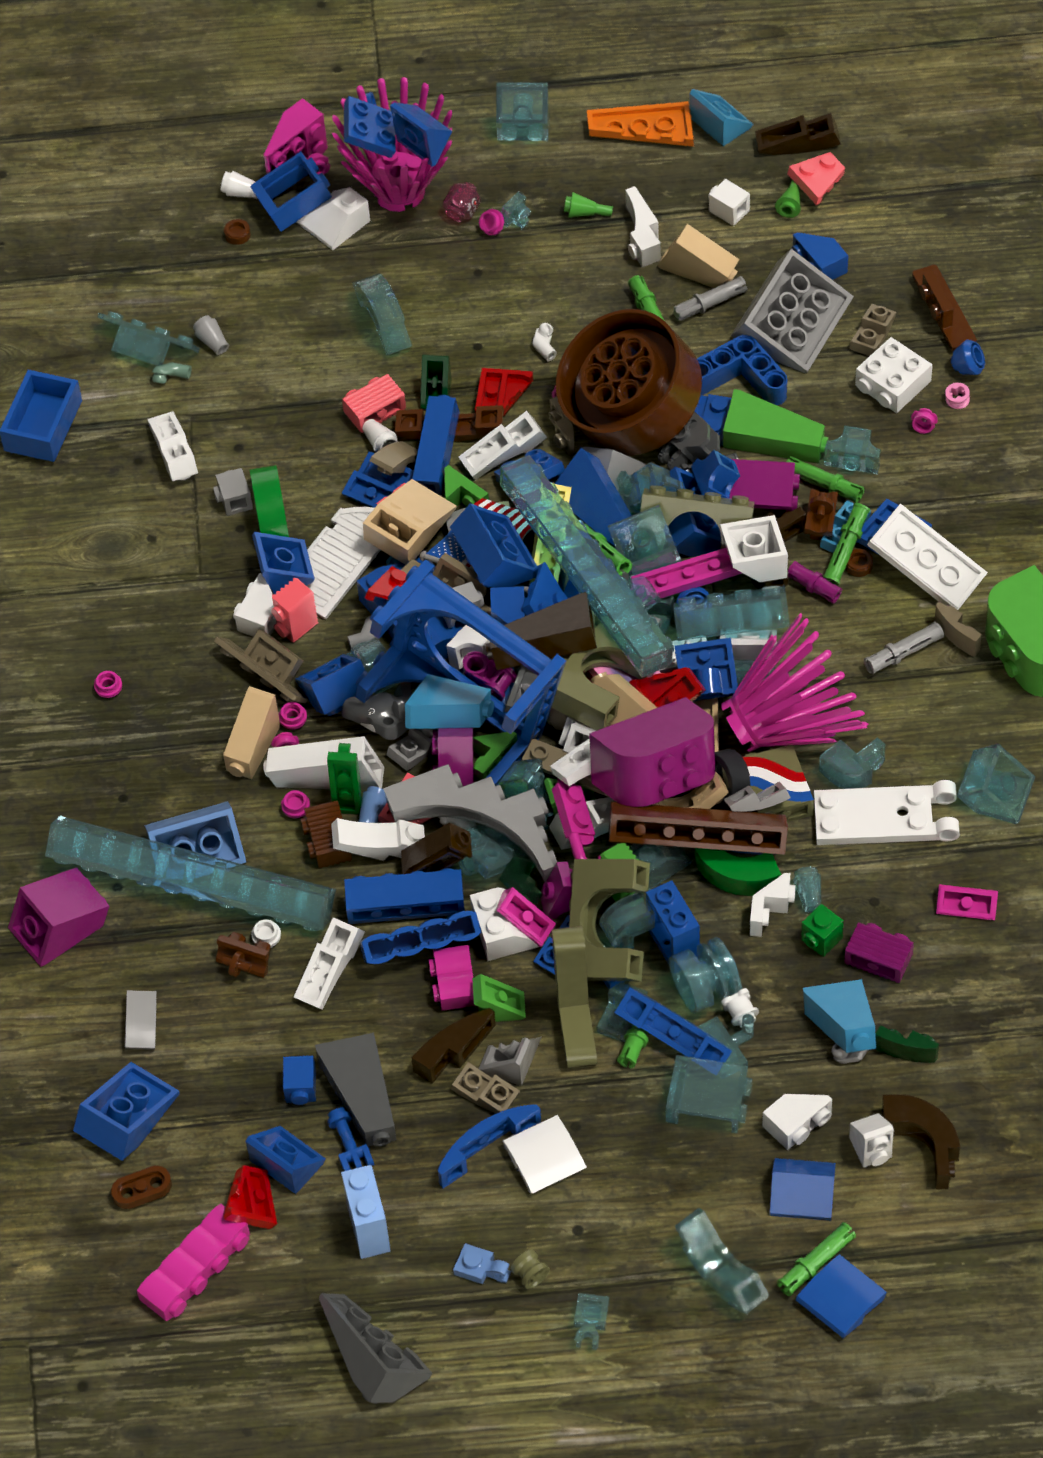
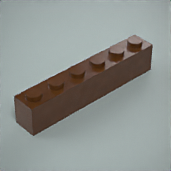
M611 802L609 818L610 842L785 855L788 833L786 815L662 805L632 807Z

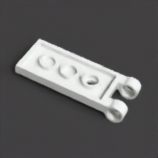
M941 780L933 785L814 790L817 845L956 840L960 836L959 821L953 817H943L933 822L931 804L934 803L946 805L956 801V785L950 780ZM906 810L908 814L900 816L897 811Z

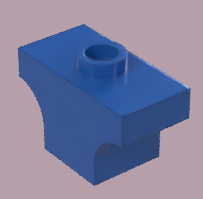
M713 450L704 460L697 458L691 465L698 484L697 488L701 494L705 496L706 492H715L721 494V498L730 499V491L740 477L735 461L716 450Z

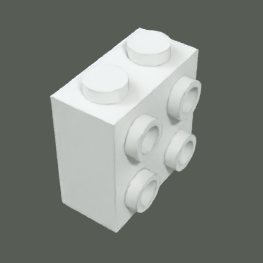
M890 337L856 368L855 386L861 392L869 394L878 400L883 407L898 413L931 382L932 364Z

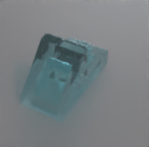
M619 982L609 989V1003L598 1023L597 1033L625 1043V1033L628 1029H631L632 1024L614 1012L630 987L646 996L648 991L623 982Z

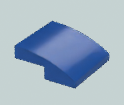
M369 451L360 469L353 471L342 491V495L368 507L375 508L377 502L391 495L403 483L410 481L413 478L414 470L406 467L404 473L384 474L377 470L378 466L370 462L371 456L375 453Z
M839 1254L797 1295L796 1301L844 1338L862 1324L865 1315L884 1300L887 1292Z

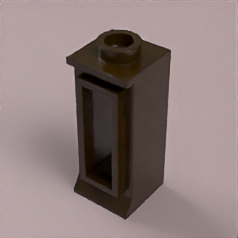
M449 822L401 851L402 874H410L414 871H440L449 868L465 857L471 858L470 832Z

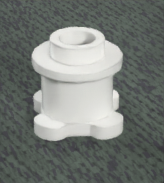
M747 988L741 989L721 1001L724 1010L729 1011L733 1018L731 1021L733 1026L740 1025L741 1028H745L757 1020L756 1016L759 1014V1010L753 1007Z

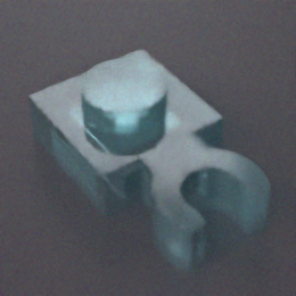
M578 1293L574 1327L581 1328L575 1335L577 1348L581 1347V1341L585 1337L593 1339V1350H597L599 1347V1334L597 1330L606 1329L610 1303L609 1297Z

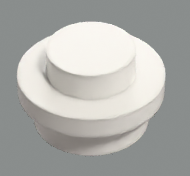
M261 920L252 929V940L254 943L261 940L273 947L280 941V928L271 920Z

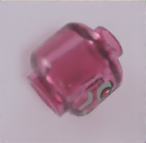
M469 182L454 183L444 197L442 205L445 209V214L450 219L461 222L473 217L480 205L481 198L473 184Z

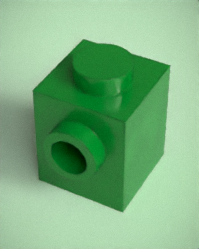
M820 904L802 922L801 941L824 957L843 939L844 920L823 904Z

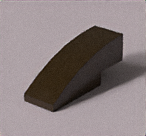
M831 113L806 121L804 115L755 131L760 154H798L841 145L837 124Z
M488 1008L473 1013L438 1032L411 1057L413 1072L433 1084L449 1063L461 1068L496 1026L494 1011Z

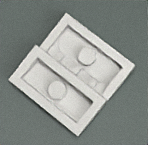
M558 1115L503 1140L506 1150L515 1168H518L530 1195L586 1168L577 1147Z

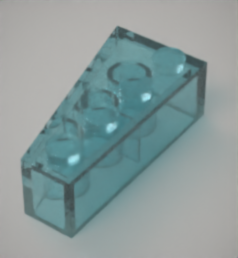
M785 585L769 586L752 591L750 589L735 591L734 594L728 595L714 593L706 595L707 598L695 600V597H683L678 599L679 603L673 604L678 641L790 627Z

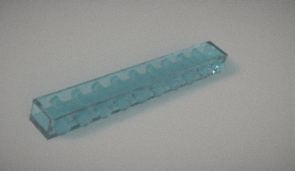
M530 455L501 466L500 486L578 592H587L592 611L640 676L645 677L670 666L674 652L672 640L668 636L665 637L659 629L657 620L653 616L650 617L645 610L642 600L639 597H635L627 580L624 577L621 578L615 569L613 561L610 558H606L601 551L598 541L592 539L588 534L584 522L578 520L573 514L571 505L562 499L556 485L553 482L550 483L542 466L536 464Z
M59 816L50 825L45 856L53 858L56 863L76 864L89 872L102 871L109 873L108 875L115 879H132L141 886H158L171 894H188L194 900L214 901L227 909H244L250 915L270 916L279 923L289 924L292 922L300 924L309 931L323 930L330 922L336 889Z

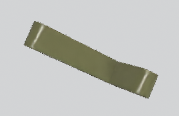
M575 926L552 929L556 995L567 1068L597 1064V1055L589 1009L583 927Z

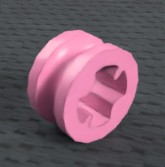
M953 383L946 388L945 395L948 406L954 409H962L969 404V388L965 384ZM959 393L962 394V397L958 396L957 398H953V395L957 396Z

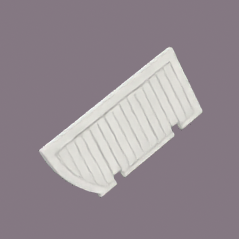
M374 507L340 508L331 519V522L336 524L334 528L331 529L325 526L307 549L315 580L306 586L314 593L316 615L325 620L380 552L379 548L364 540L363 522L374 510Z

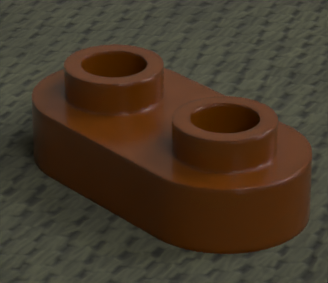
M151 1166L117 1179L112 1185L111 1194L114 1203L118 1207L131 1209L167 1195L171 1190L172 1181L167 1169L162 1166ZM156 1182L162 1183L159 1187H152ZM126 1193H132V1194H133V1195H132L131 1197H129V1198H124V1197H123Z

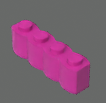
M222 1204L217 1205L204 1218L202 1223L187 1235L180 1246L172 1251L159 1268L152 1272L137 1289L139 1300L166 1322L173 1316H179L186 1308V1301L194 1294H200L207 1286V1279L215 1272H221L228 1264V1257L236 1250L241 1251L249 1241L250 1231L248 1224L224 1220L223 1215L226 1207Z

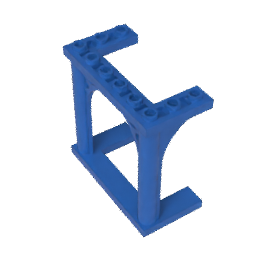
M425 559L419 567L415 565L410 569L405 577L406 582L401 587L397 585L388 596L389 601L385 606L379 605L370 617L372 621L370 633L378 639L395 620L398 623L393 630L395 636L390 642L391 647L386 653L380 652L373 662L374 667L369 672L364 671L357 679L356 685L358 687L355 697L365 703L374 692L383 687L400 682L421 683L427 674L479 686L448 664L440 655L430 638L428 621L432 617L442 616L457 620L471 627L538 675L508 712H505L506 705L491 695L494 709L491 717L485 721L501 733L508 732L512 734L515 732L517 734L516 743L486 777H492L494 785L501 786L522 761V757L533 739L539 740L542 737L567 660L558 654L551 660L434 576L435 566Z

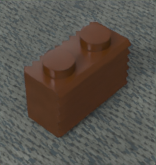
M338 800L304 808L305 818L300 820L304 836L310 834L311 842H307L310 859L316 858L319 868L328 867L329 865L333 866L341 862L345 863L346 861L350 862L352 860L350 852L333 849L331 824L337 818L343 819Z

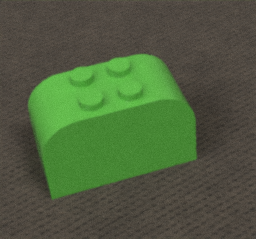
M1033 565L999 582L992 588L988 597L985 637L991 653L994 657L1000 658L1007 674L1011 678L1014 677L1028 693L1043 697V575Z

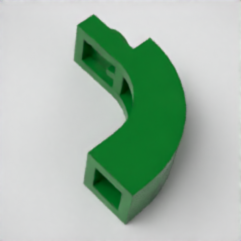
M277 466L251 469L250 476L260 533L289 537Z
M695 848V864L701 874L714 886L732 894L753 896L781 876L774 856L770 853L742 858L730 855L724 850Z

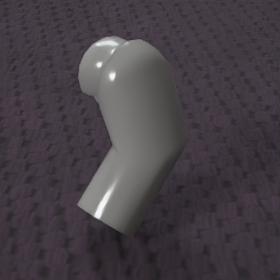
M371 616L365 619L360 633L347 636L351 650L376 642L377 637L370 633Z
M837 1044L832 1047L834 1060L841 1064L859 1062L868 1051L846 1053Z

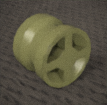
M533 1249L522 1253L511 1265V1271L514 1275L522 1278V1284L527 1289H532L539 1285L550 1272L547 1264L541 1263L538 1260L539 1256Z

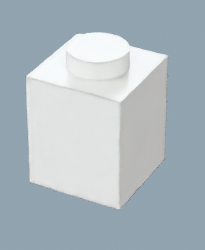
M727 179L718 186H714L709 193V212L732 226L750 211V193Z

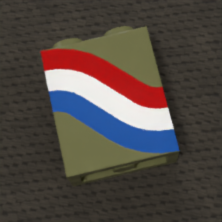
M793 745L776 746L768 751L749 753L742 757L749 770L750 787L756 794L780 782L791 797L777 805L755 810V813L786 815L787 822L813 816L814 799Z

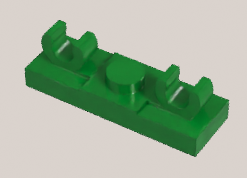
M339 743L338 752H328L327 756L332 801L338 800L342 814L360 815L362 794L357 753H350V743Z

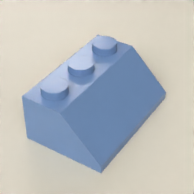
M228 801L145 825L162 886L246 863L233 811Z

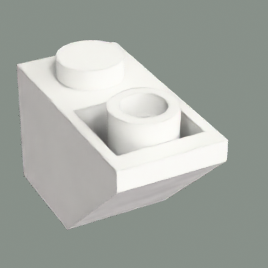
M259 573L254 582L249 584L242 603L237 604L233 614L237 631L253 637L258 629L265 631L271 636L274 631V624H276V618L271 612V609L274 607L272 592L261 573Z
M784 1094L763 1112V1127L789 1150L793 1145L803 1143L809 1136L810 1131L817 1125L823 1126L832 1115V1099L828 1095Z
M879 1113L850 1123L849 1138L863 1168L870 1165L879 1166L889 1158H892L894 1129Z

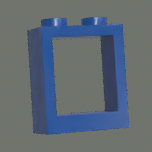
M299 152L250 185L252 191L280 232L332 198L327 189L330 186L329 181L322 172L319 175L317 174L320 169L312 157L307 160L302 152ZM309 175L314 184L277 208L272 199Z
M671 880L647 891V929L673 973L700 962V926L674 882ZM665 941L670 942L669 945H665L664 943Z

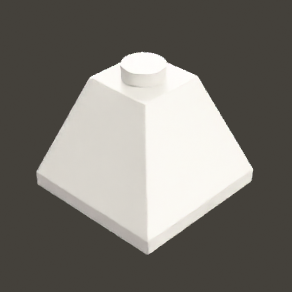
M350 187L332 192V198L297 221L301 227L332 250L370 222L368 200Z
M775 515L720 524V530L733 568L758 582L787 578L788 554Z

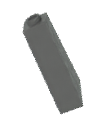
M374 1033L315 1045L320 1068L343 1107L350 1113L352 1122L367 1146H384L391 1141H396L394 1121Z

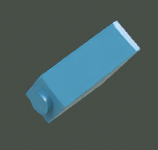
M427 674L405 703V728H480L484 721L490 718L493 713L494 702L491 701V689Z
M862 979L803 988L805 1015L846 1053L876 1049L875 1024Z

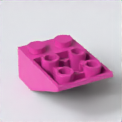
M303 98L283 112L264 153L266 174L299 152H302L307 159L311 154H323L328 149L324 115Z

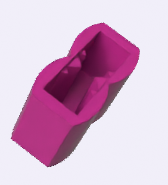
M469 945L433 950L434 959H429L431 977L437 976L438 984L432 985L434 1001L441 1002L442 1011L476 1006L474 1005L473 972Z

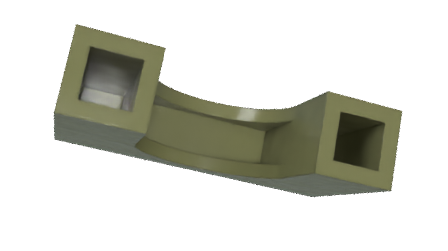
M652 485L649 489L644 488L635 559L663 562L668 526L680 514L692 511L704 513L716 522L720 530V524L753 519L755 502L749 501L748 497L739 495L732 496V499L721 498V494L715 492H706L704 496L696 495L694 491L689 489H677V492L666 491V488L663 486ZM721 533L720 549L726 548V545Z
M606 617L597 626L594 625L597 648L573 653L568 659L564 658L567 661L551 707L596 731L608 727L617 717L620 697L595 685L585 677L584 673L594 667L610 666L618 668L638 679L651 677L660 666L663 650L662 645Z
M574 859V868L571 873L573 882L572 895L569 901V927H583L588 981H642L644 952L630 948H606L599 940L596 932V916L602 903L616 893H646L649 886L650 863L637 859Z

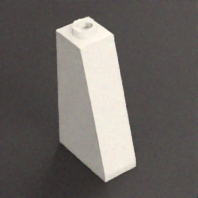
M363 736L268 748L267 760L264 761V773L270 778L275 787L330 790L327 756L328 752H338L339 743H350V753H357L361 791H367L369 786L382 789L384 766Z

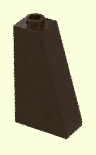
M587 592L580 593L504 625L550 659L554 658L556 654L564 656L597 648L593 613ZM492 642L485 644L488 659L494 660L497 670L522 665Z

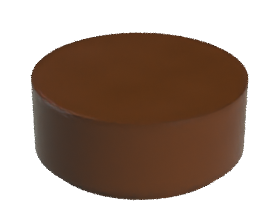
M234 219L229 221L224 227L225 238L231 244L240 245L250 239V226L245 220Z
M854 549L845 569L852 576H866L873 568V557L864 549Z

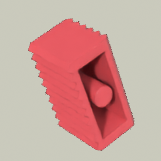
M389 374L371 379L366 386L358 390L353 389L342 398L344 413L361 433H364L362 427L367 420L374 419L378 423H382L383 420L391 418L392 415L395 416L397 410H405L406 408L405 394Z
M293 578V581H289V585H285V588H281L280 591H276V594H272L274 607L271 609V612L276 618L274 629L282 638L286 637L293 643L318 624L314 593L298 578Z

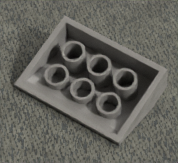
M790 249L777 261L731 334V337L736 338L741 335L752 336L774 361L807 373L854 296L793 249Z

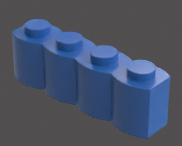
M461 911L450 915L446 919H430L418 926L397 928L389 934L370 935L360 941V946L365 963L380 964L391 960L394 956L414 955L423 948L437 949L448 945L451 941L471 940L481 933L476 912Z

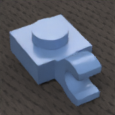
M466 1243L453 1269L455 1276L480 1284L484 1283L486 1277L507 1283L511 1271L508 1270L509 1263L494 1260L493 1252Z

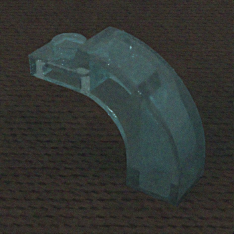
M378 273L352 282L360 307H365L374 321L385 354L389 355L412 347L404 324L403 312L385 277Z
M697 1208L675 1225L685 1244L683 1250L693 1266L714 1291L729 1305L747 1314L770 1296L757 1272L744 1266L728 1251L704 1210Z

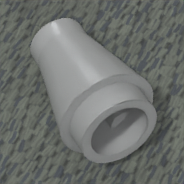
M207 315L196 321L193 326L195 336L217 355H221L229 348V344L225 340L216 319Z

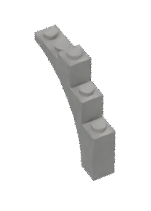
M449 764L383 788L387 804L395 822L399 819L412 821L421 818L448 817L465 819L486 825L504 834L517 844L534 862L544 882L547 881L557 863L553 850L547 851L544 844L548 842L543 828L546 825L545 814L549 813L544 798H538L534 789L505 799L501 786H495L492 777L463 787L458 773L452 774Z

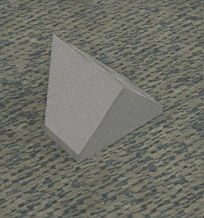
M582 448L601 461L619 494L626 489L646 465L612 449Z
M542 1036L533 1039L522 1038L521 1042L513 1040L510 1045L506 1046L499 1043L498 1048L489 1045L479 1070L490 1077L497 1075L504 1081L522 1086Z

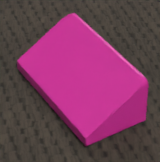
M939 884L936 914L995 920L998 891Z
M511 887L503 891L496 911L541 947L556 923L515 888Z

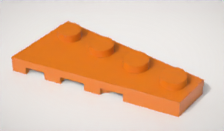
M689 101L587 110L589 136L694 147Z

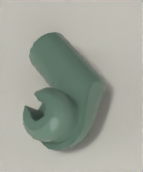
M173 362L159 365L152 371L154 373L152 380L156 383L165 384L167 375L189 379L192 367Z

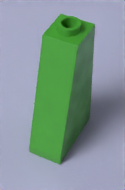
M734 389L723 429V448L783 458L793 456L802 461L819 463L821 453L827 452L829 437H824L825 425L741 390Z

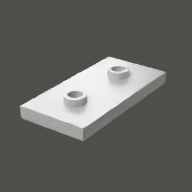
M902 504L895 509L867 544L937 601L947 606H953L957 610L988 573Z

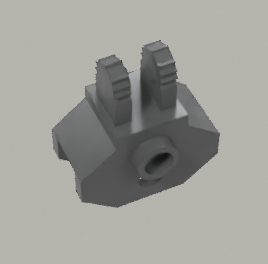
M694 411L684 428L662 447V450L657 455L658 460L661 463H665L668 467L667 469L671 470L674 467H680V464L687 463L689 460L694 463L697 458L705 459L713 450L720 451V436Z

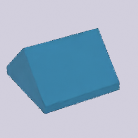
M695 89L691 90V119L723 147L753 126V123L721 96Z

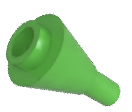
M791 180L789 188L775 203L776 211L783 217H796L801 210L800 187L793 180Z
M572 192L571 197L566 196L564 212H568V218L591 216L594 214L611 217L613 206L596 204V202Z

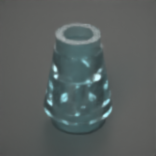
M803 867L794 872L795 877L792 881L796 885V891L804 911L813 912L821 904V874L817 872L815 867Z

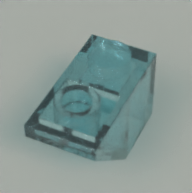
M536 758L513 762L499 781L505 799L531 789L535 790L538 798H544L546 790L544 789L545 775L543 774L542 760Z

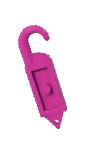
M558 778L556 785L552 788V793L565 837L569 839L574 859H587L583 847L589 846L596 834L582 787L575 783L568 786Z

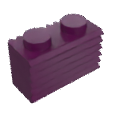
M858 922L845 950V963L900 983L912 958L914 942L910 941L903 934L895 933L892 935L884 932L876 924L868 923L865 925Z

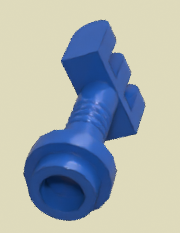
M343 1107L329 1112L328 1125L330 1128H337L346 1152L338 1155L343 1171L351 1170L348 1163L352 1161L355 1168L362 1167L360 1161L362 1157L365 1158L367 1166H373L374 1162L367 1144L357 1147L348 1126V1123L352 1120L350 1113Z

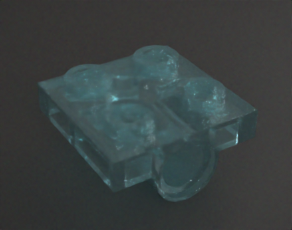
M483 824L466 829L471 834L472 857H465L458 862L464 874L471 876L480 873L485 879L529 863L530 858L504 834Z

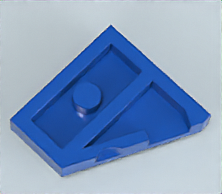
M546 562L535 567L534 572L537 573L535 581L530 583L528 597L524 600L522 606L526 616L568 599Z

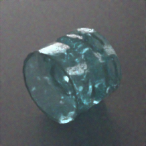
M718 937L710 939L707 945L700 943L697 946L698 958L689 949L669 958V967L676 988L685 1005L693 1014L714 1005L713 993L722 1001L724 998L742 989L736 963L725 944Z

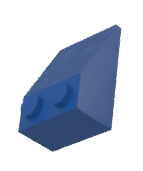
M130 1062L79 1105L73 1131L123 1161L144 1141L178 1097L179 1090Z

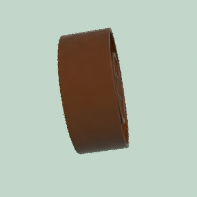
M639 309L614 311L597 318L584 327L566 348L559 363L556 376V395L566 417L599 448L612 449L627 456L650 452L674 438L692 417L699 402L702 388L701 368L694 352L663 319L651 312Z

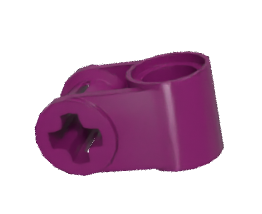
M478 651L468 653L463 659V674L479 686L491 689V695L503 701L505 691L517 678L516 672L512 668L497 670L494 660H489L488 656ZM473 667L481 668L479 671H471L470 669Z

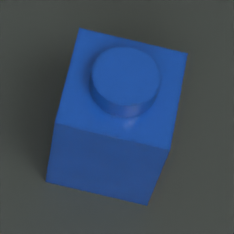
M314 1056L283 1057V1090L286 1103L303 1105L308 1102H316V1067Z

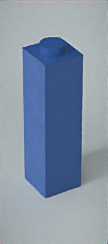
M447 395L429 396L412 478L440 496H443L444 468L450 463L460 412L456 398Z

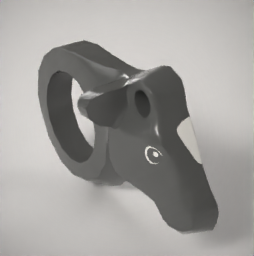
M400 682L394 695L382 692L370 696L365 703L356 697H350L343 703L342 716L345 719L361 724L386 740L397 739L409 729L405 728V703L413 694L411 690L420 683Z

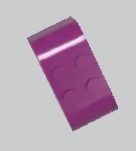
M686 697L589 733L591 782L619 804L632 807L652 805L704 785L715 776L714 720L710 714Z

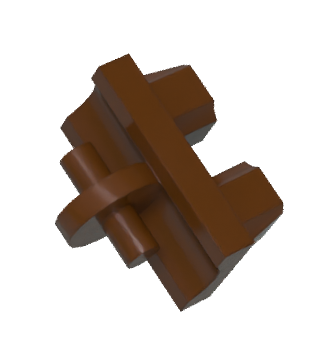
M815 489L810 490L804 534H810L812 540H821L824 536L832 537L838 492L825 493Z
M234 931L228 937L224 935L219 936L217 939L218 953L216 962L229 966L230 976L237 977L241 970L263 978L266 976L271 947L269 943L260 940L255 945L248 944L243 934Z

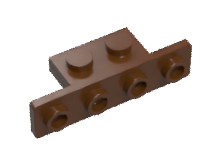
M934 264L914 270L912 277L920 290L921 297L926 301L933 319L938 323L952 351L967 339L977 342L976 336L937 265Z

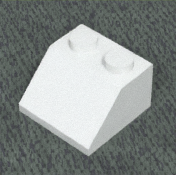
M499 887L470 895L471 911L477 914L481 929L479 937L488 961L539 947L496 911L503 891L506 890ZM520 893V894H522L526 899L529 900L527 894Z

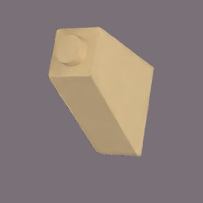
M687 224L669 246L657 267L716 288L725 282L733 280L738 272L734 268L740 259Z
M603 672L591 679L595 685L620 697L617 717L610 725L657 708L620 674L608 675L607 672Z
M250 686L247 689L223 754L226 771H229L236 777L253 778L271 745L272 739L280 728L274 694Z

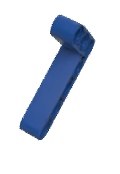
M738 336L697 358L702 374L701 395L742 374L765 401L780 405L787 399L786 374L752 336Z

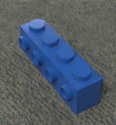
M445 868L435 872L414 871L410 874L400 875L387 873L377 877L356 876L352 879H344L348 924L449 916L465 911L461 869Z

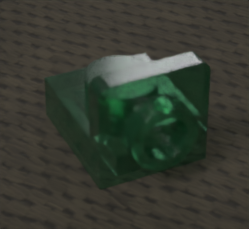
M513 856L499 880L508 889L511 887L515 888L532 903L537 904L543 895L535 886V880L529 876L535 867L534 862L531 859Z

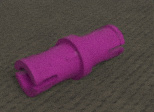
M794 561L788 569V578L806 587V591L809 593L814 592L832 604L836 603L843 589L823 578V575L818 571L813 572L797 561Z

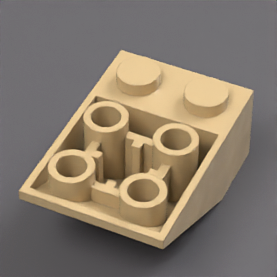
M411 479L382 500L363 522L364 540L406 565L410 560L417 558L456 510L457 506Z

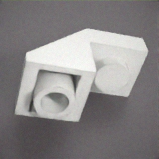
M790 873L782 874L753 895L750 936L762 937L763 926L769 925L770 912L788 913L789 902L794 903L796 888V885H790Z

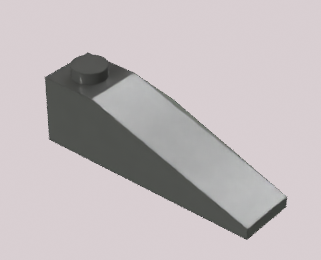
M321 1293L319 1300L351 1378L362 1392L364 1399L375 1404L393 1403L430 1379L432 1372L417 1354L408 1347L402 1350L391 1340L394 1335L387 1329L383 1331L370 1323L371 1316L345 1294Z

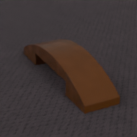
M503 405L476 406V413L459 414L454 442L483 438L500 424L503 425ZM423 409L397 410L395 434L420 441L425 418Z

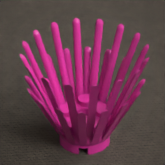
M402 77L400 79V103L408 104V80ZM379 78L377 84L380 104L382 108L389 110L385 80ZM427 83L422 84L419 104H413L424 111L429 89ZM361 85L358 86L356 91L359 100L368 102L363 87ZM442 94L439 95L435 109L430 114L436 120L439 118L444 102ZM344 98L341 99V106H342L343 110H344V101L346 100V99H344ZM452 110L447 112L442 123L447 128L452 117ZM333 115V122L344 137V126L339 118ZM332 132L334 139L339 144L337 145L339 152L354 169L345 161H341L343 166L378 198V204L389 211L398 212L405 211V205L413 203L414 208L423 200L426 187L446 162L448 157L444 156L452 144V140L446 143L437 164L433 167L428 164L429 158H419L400 144L397 138L396 152L392 158L363 149L369 160L368 162L357 146L349 144L356 155L355 157L341 138Z
M802 613L798 615L776 645L777 636L773 637V634L770 636L733 696L721 704L723 711L731 707V715L727 716L726 719L742 745L751 741L752 744L747 749L750 753L760 747L837 742V740L826 737L836 736V733L866 729L869 725L867 722L859 720L840 722L861 717L865 714L862 710L851 712L852 710L849 707H842L813 715L856 698V694L851 692L821 703V701L838 694L839 691L835 687L814 695L842 680L845 677L842 671L797 693L806 687L810 681L824 673L825 667L820 664L832 655L830 650H825L789 677L788 673L813 650L812 644L819 637L818 631L813 632L763 680L804 633V629L809 622L808 618L804 619L792 633L802 619Z

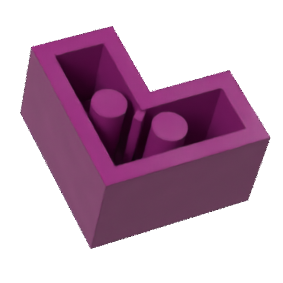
M473 728L433 729L432 755H438V765H433V770L449 764L452 774L458 773L463 787L472 784Z

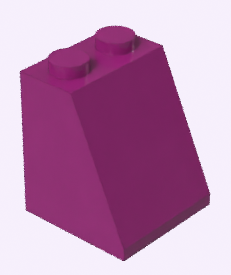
M76 867L20 887L8 928L41 967L103 927L109 905L105 898L96 891L90 881Z

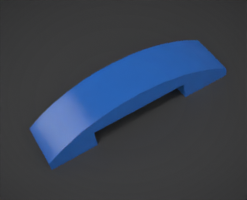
M632 987L628 989L614 1012L639 1029H644L687 1056L692 1062L716 1077L732 1053L730 1048L704 1030Z
M525 1105L504 1110L486 1118L468 1130L455 1142L442 1160L438 1169L440 1186L445 1188L468 1172L466 1160L508 1131L516 1135L541 1123V1112L538 1105Z

